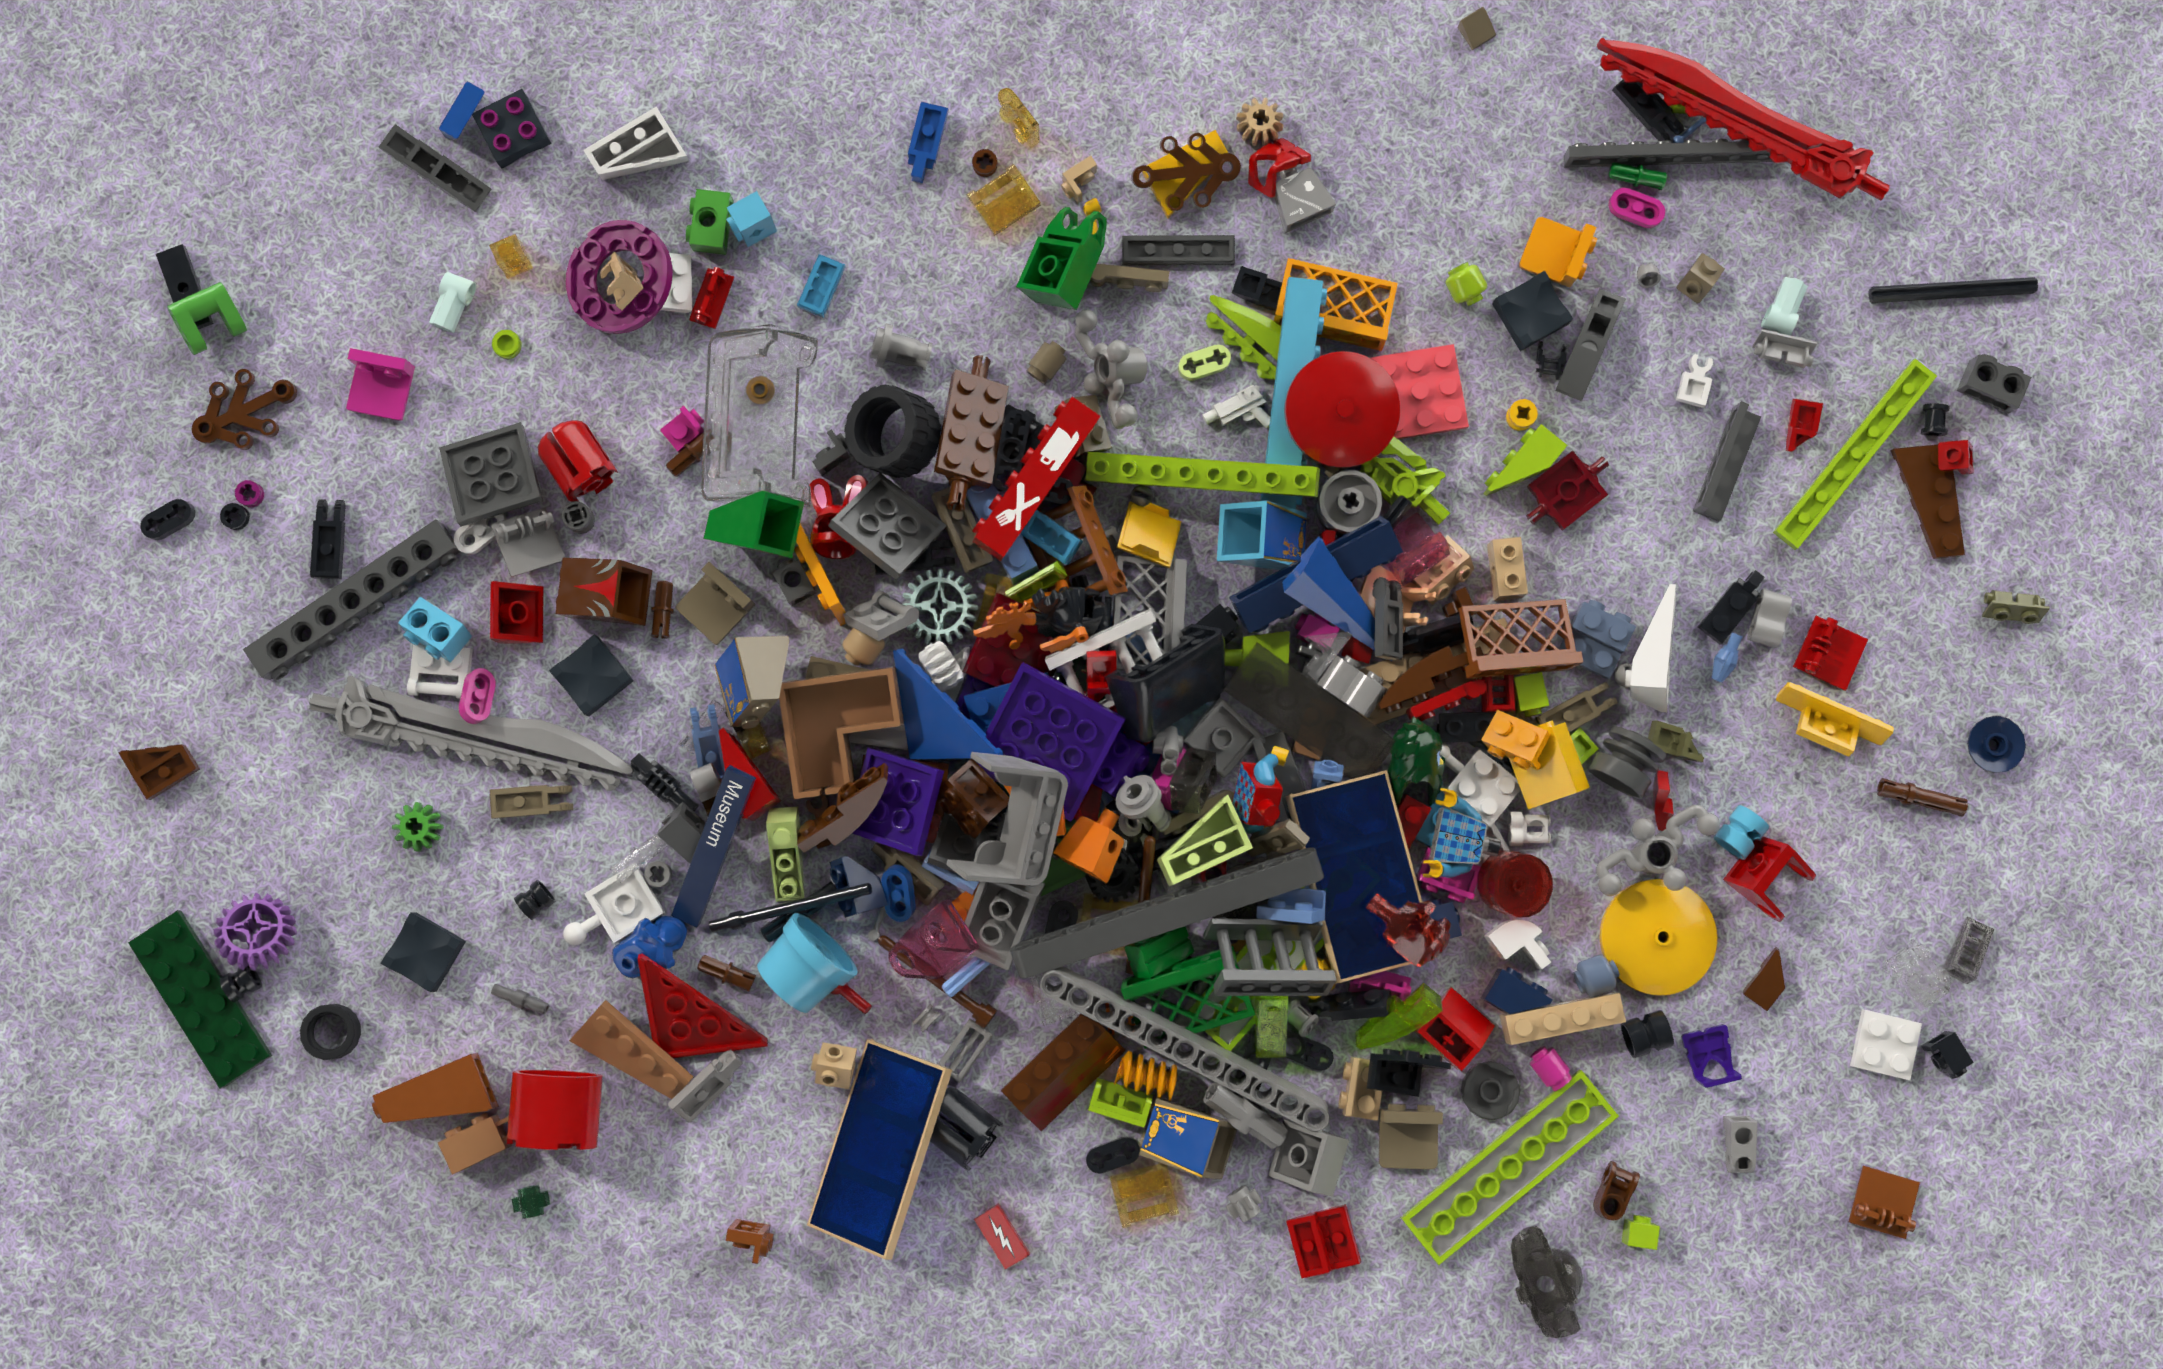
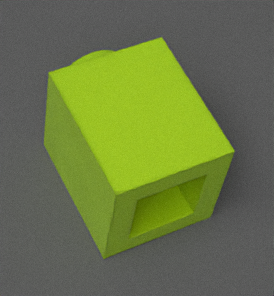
M1542 672L1514 677L1516 713L1524 712L1525 717L1542 714L1541 709L1549 706Z

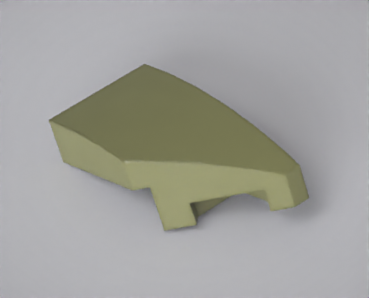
M1658 720L1652 721L1648 739L1668 755L1695 762H1703L1704 757L1702 753H1698L1692 742L1693 736L1691 732H1684L1683 728Z

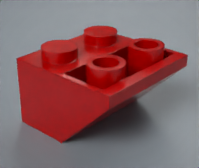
M1450 987L1413 1031L1447 1062L1451 1063L1455 1069L1463 1071L1482 1049L1495 1025L1456 990Z

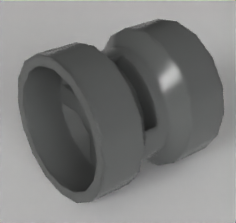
M570 502L563 508L561 514L562 521L573 532L584 534L594 527L595 515L582 502Z

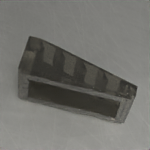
M1966 917L1941 972L1965 984L1975 981L1995 929L1970 917ZM1969 930H1972L1978 933L1979 935L1983 936L1982 939L1980 940L1968 934ZM1965 941L1977 946V950L1965 945ZM1961 952L1973 957L1972 961L1960 956Z

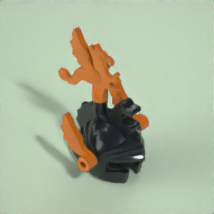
M1062 579L1055 583L1056 588L1050 592H1044L1040 588L1036 594L1032 595V598L1023 601L1024 604L1020 609H1017V602L1009 604L1010 608H1012L1010 611L1004 610L1003 607H998L996 611L992 612V615L986 616L988 626L976 629L973 633L976 637L987 639L989 637L996 638L1007 631L1010 637L1016 639L1010 642V648L1017 649L1023 641V635L1018 631L1021 624L1036 625L1039 634H1043L1045 637L1055 638L1059 636L1052 641L1040 644L1041 650L1050 651L1051 653L1063 651L1065 648H1070L1076 642H1085L1089 636L1095 633L1101 622L1105 605L1102 602L1093 600L1092 617H1085V602L1089 596H1100V592L1090 588L1085 591L1083 587H1069L1067 581ZM1033 607L1034 609L1040 610V612L1043 613H1034L1026 611L1030 610Z

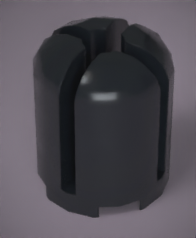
M948 1087L940 1111L975 1139H971L938 1114L930 1142L968 1172L972 1169L968 1164L975 1156L980 1158L984 1156L997 1138L993 1134L997 1125L1003 1127V1123L990 1115L957 1088ZM927 1107L924 1108L920 1115L919 1121L921 1122L923 1121Z

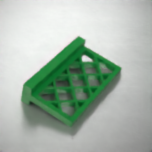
M1232 945L1231 947L1235 961V966L1240 970V967L1237 962V955ZM1220 949L1180 961L1151 979L1132 976L1122 980L1121 992L1124 1000L1129 999L1135 1003V999L1147 997L1155 1001L1150 1009L1152 1012L1155 1011L1158 1003L1173 1010L1168 1020L1173 1021L1177 1012L1191 1018L1189 1026L1185 1029L1193 1033H1199L1255 1016V1009L1250 996H1236L1244 1000L1247 1008L1238 1012L1227 1008L1232 996H1227L1223 1005L1208 999L1214 983L1221 971L1224 970ZM1202 980L1210 984L1204 996L1189 990L1193 981ZM1173 988L1182 992L1176 1005L1161 998L1165 990ZM1186 995L1201 1002L1195 1014L1180 1007ZM1204 1004L1219 1010L1215 1019L1206 1020L1199 1016ZM1133 1016L1135 1024H1139L1141 1022L1140 1019ZM1162 1031L1161 1035L1156 1036L1155 1038L1162 1039L1167 1034L1165 1031Z

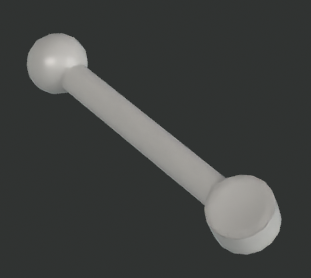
M885 906L881 907L874 928L868 933V937L872 941L878 940L880 937L879 928L886 912Z

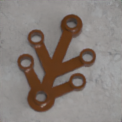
M1193 133L1187 140L1189 148L1195 151L1199 150L1212 162L1200 164L1178 146V142L1174 137L1166 136L1160 141L1161 151L1172 155L1184 166L1152 170L1146 165L1138 166L1132 171L1131 180L1137 188H1148L1154 181L1185 178L1174 194H1170L1166 198L1167 208L1171 211H1178L1183 207L1184 198L1202 176L1213 175L1204 189L1197 191L1193 196L1194 204L1197 207L1204 208L1211 203V196L1223 181H1232L1239 175L1241 169L1239 159L1231 153L1219 154L1206 143L1205 137L1201 133ZM1195 136L1201 139L1199 147H1194L1192 144V139ZM1167 139L1173 142V148L1170 151L1164 147V142ZM1225 162H1229L1232 166L1231 171L1228 173L1222 169ZM1142 171L1147 172L1149 175L1147 182H1142L1139 179ZM1201 193L1207 197V201L1203 205L1198 202V196ZM1172 197L1179 199V205L1176 208L1170 205Z
M240 369L235 374L237 386L228 411L218 416L223 400L229 396V388L222 382L212 383L209 387V393L212 397L205 415L199 416L193 422L192 434L196 440L202 443H212L220 439L232 443L242 450H248L254 443L253 437L244 431L234 433L223 428L235 423L260 431L267 437L276 436L279 432V425L272 419L261 420L248 415L276 401L283 404L293 402L297 397L296 386L288 380H278L274 383L271 391L244 403L249 388L255 382V376L247 369ZM244 374H248V375H249L248 381L245 382V383H242V382H241V377H242ZM286 386V393L279 395L280 387ZM223 387L222 394L216 395V389ZM205 424H209L208 432L202 433V427ZM273 424L272 431L266 432V425ZM246 436V444L240 445L241 437Z

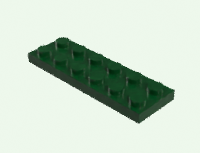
M181 910L175 911L128 942L219 1089L228 1086L273 1056L239 1001L232 1002L225 995L219 981L222 974Z

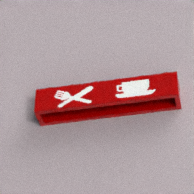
M1073 396L1068 403L1062 400L1053 413L1057 418L1053 425L1049 426L1046 424L1037 436V439L1041 441L1035 450L1031 447L1028 449L1021 460L1025 464L1021 471L1018 473L1014 470L1004 484L1009 487L1003 497L999 494L996 495L988 507L992 510V513L987 520L981 517L972 530L976 534L972 542L999 561H1002L1101 417Z

